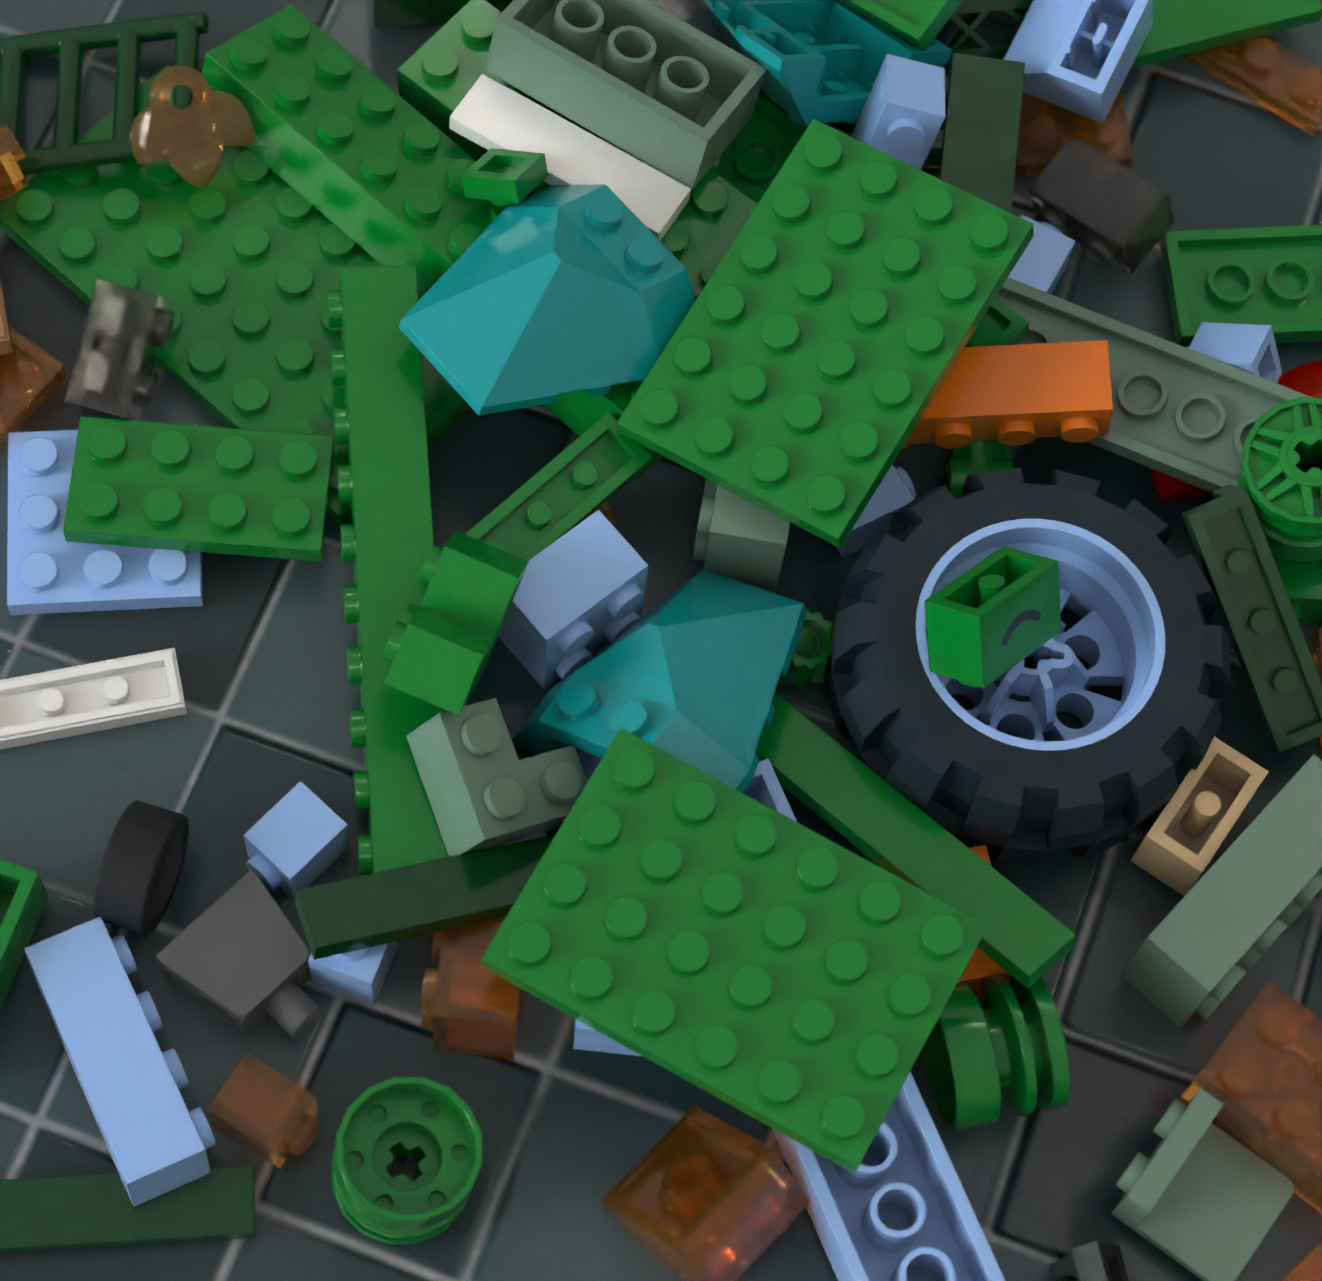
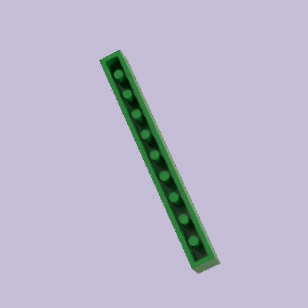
M416 265L340 267L339 290L327 291L329 328L340 327L341 347H331L330 350L332 385L344 386V405L334 406L335 444L347 443L348 464L337 465L338 503H350L351 524H340L341 562H353L354 585H343L345 624L357 623L358 646H347L348 685H360L361 708H350L351 747L364 748L365 771H353L355 811L367 810L368 834L357 835L359 875L372 874L449 857L406 735L438 713L444 712V709L384 684L392 662L382 658L383 650L397 620L401 622L410 603L418 607L422 603L428 585L418 581L427 555L434 544L422 354L399 329L401 319L418 302Z

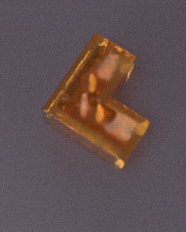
M506 917L434 933L431 963L439 964V969L426 968L421 997V1009H423L422 1028L433 1029L434 1050L514 1060L523 989L481 967V958Z

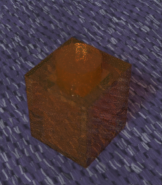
M249 1053L244 1055L207 1109L212 1126L278 1168L282 1167L290 1154L300 1157L306 1151L321 1122L315 1119L318 1114L315 1095Z

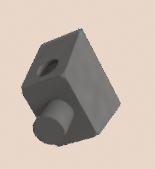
M252 870L247 872L156 955L161 974L169 983L244 1035L252 1033L271 1016L295 1039L305 1033L322 1013V1009L300 988L311 978L308 964L311 952L259 877Z

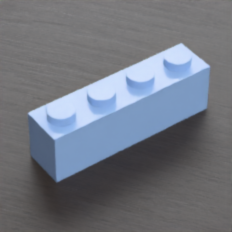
M97 917L24 948L33 977L133 1207L211 1173L206 1149L216 1145L213 1133L201 1107L199 1106L188 1111L179 1090L189 1086L187 1076L175 1049L172 1048L162 1052L153 1032L162 1029L163 1025L148 990L136 995L127 976L136 972L137 967L123 934L110 938L102 918Z

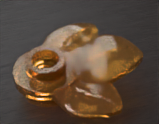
M182 65L168 67L155 77L149 91L150 105L134 118L130 131L131 148L138 164H150L167 156L171 166L179 176L200 189L206 188L215 177L223 155L222 145L248 146L254 143L255 138L252 120L237 97L223 91L211 90L208 81L199 71ZM180 84L187 86L193 96L191 104L184 109L174 107L170 101L171 90Z

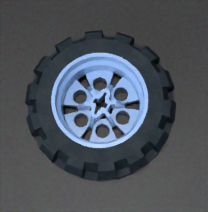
M1021 467L967 475L961 493L953 496L946 486L931 488L894 512L889 531L867 541L846 579L831 635L832 670L827 682V689L836 730L847 738L852 737L858 749L855 757L960 842L963 837L992 844V858L995 861L1045 864L1052 850L1069 848L1072 855L1085 858L1127 841L1134 827L1145 819H1157L1190 769L1192 768L1196 771L1202 762L1223 720L1219 711L1220 700L1231 684L1229 637L1222 625H1212L1210 620L1219 601L1195 556L1191 553L1177 560L1165 546L1172 533L1169 525L1133 498L1124 511L1095 496L1101 481L1060 470L1052 472L1047 485L1024 483ZM1002 546L1058 561L1061 613L1064 607H1066L1082 619L1066 633L1064 632L1066 624L1061 621L1062 631L1027 656L1031 657V665L1036 669L1024 667L1025 661L1023 659L995 680L1001 682L998 688L994 682L985 688L969 687L961 684L956 679L930 672L924 603L926 599ZM1076 655L1083 658L1088 663L1090 669H1086ZM1092 686H1122L1121 701L1087 690ZM950 694L966 696L972 701L975 708L965 710ZM1011 694L1029 696L1031 702H1019L1008 697ZM1069 712L1076 715L1082 721L1084 728L1072 729L1064 726L1058 720L1056 713ZM1003 732H1011L1018 735L1019 737H1014Z

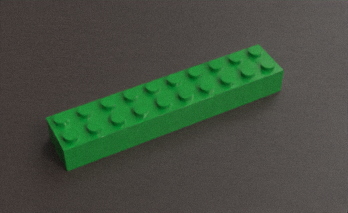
M292 4L205 53L197 106L209 114L226 131L254 153L271 170L292 186L381 265H416L419 298L436 283L507 207L496 206L490 200L465 198L461 174L472 166L476 160ZM635 381L612 385L608 394L591 397L587 390L556 395L554 403L544 404V406L578 436H581L608 412L618 421L642 382ZM641 445L652 456V459L648 466L631 481L637 480L665 457Z

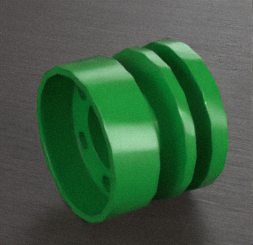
M1300 397L1275 405L1256 420L1244 441L1237 487L1248 490L1273 555L1283 560L1314 562L1322 559V398ZM1312 464H1315V465L1319 466V467L1321 468V470H1320L1319 468L1312 467L1311 469H1309V470L1307 471V473H1305V472L1299 470L1298 467H1300V468L1306 470V469L1310 468V467L1312 466Z
M1000 975L988 977L983 989V1009L970 986L965 983H958L921 1050L923 1067L930 1092L946 1128L956 1132L996 1123L1000 1117L1001 1089L1014 1113L1021 1117L1031 1115L1036 1109V1103L1047 1111L1063 1108L1069 1101L1070 1093L1067 1045L1056 1006L1043 978L1038 979L1027 989L1012 975L1009 983L1005 977Z
M393 1077L367 1088L347 1108L336 1134L335 1148L331 1161V1190L341 1214L362 1235L386 1245H418L443 1234L462 1215L482 1165V1132L471 1107L450 1087L425 1077ZM394 1158H397L403 1165L409 1164L413 1160L418 1164L413 1181H410L405 1174H400L395 1178L390 1175Z

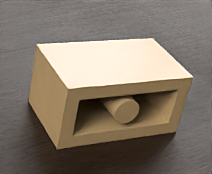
M1214 736L1196 771L1192 768L1190 769L1130 861L1185 896L1200 877L1269 771Z

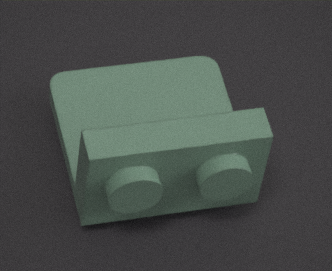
M1201 1088L1186 1105L1175 1098L1153 1129V1132L1160 1136L1162 1140L1149 1158L1138 1152L1115 1184L1125 1193L1111 1214L1201 1280L1236 1281L1294 1192V1186L1286 1175L1211 1123L1224 1104Z

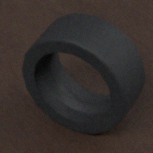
M135 800L126 807L108 841L100 865L93 901L95 918L101 917L104 923L145 936L150 935L158 927L173 897L182 871L189 837V822L186 816Z

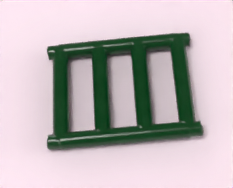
M205 12L182 13L1 38L0 177L30 175L186 155L192 152L204 151L205 139L202 130L197 129L200 34L208 33L209 18ZM175 39L172 131L137 136L141 45L147 42ZM117 47L113 137L108 140L78 143L83 53L86 50ZM59 54L53 147L19 151L26 58Z

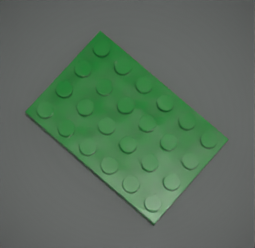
M812 119L616 424L620 434L841 548L1033 238V224Z
M620 728L483 954L481 967L855 1174L988 925Z

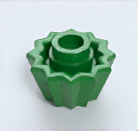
M816 606L806 608L807 614L787 676H780L778 681L780 687L794 684L803 691L811 682L824 683L827 671L832 669L831 635L834 621L824 619Z

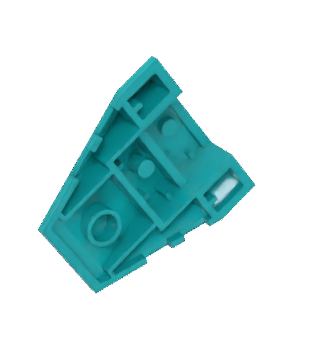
M698 0L732 49L767 69L761 86L766 96L788 111V118L791 121L804 127H808L812 119L821 123L845 122L856 125L887 54L943 67L949 61L952 49L937 39H934L926 51L837 0Z
M606 184L549 186L530 195L518 204L507 206L400 321L399 329L477 415L481 416L554 403L556 395L587 390L591 397L608 394L612 385L635 381L643 383L696 300L687 269Z
M701 569L643 615L637 623L615 641L609 642L594 654L588 663L551 688L511 740L517 748L534 755L574 745L576 750L580 749L603 758L619 729L623 728L743 793L754 778L759 762L755 753L763 727H770L776 710L772 699L780 676H787L807 609L802 602L709 570Z

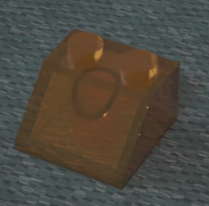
M696 1105L601 1200L605 1207L683 1281H738L753 1262L778 1236L786 1231L790 1223L810 1203L772 1148Z

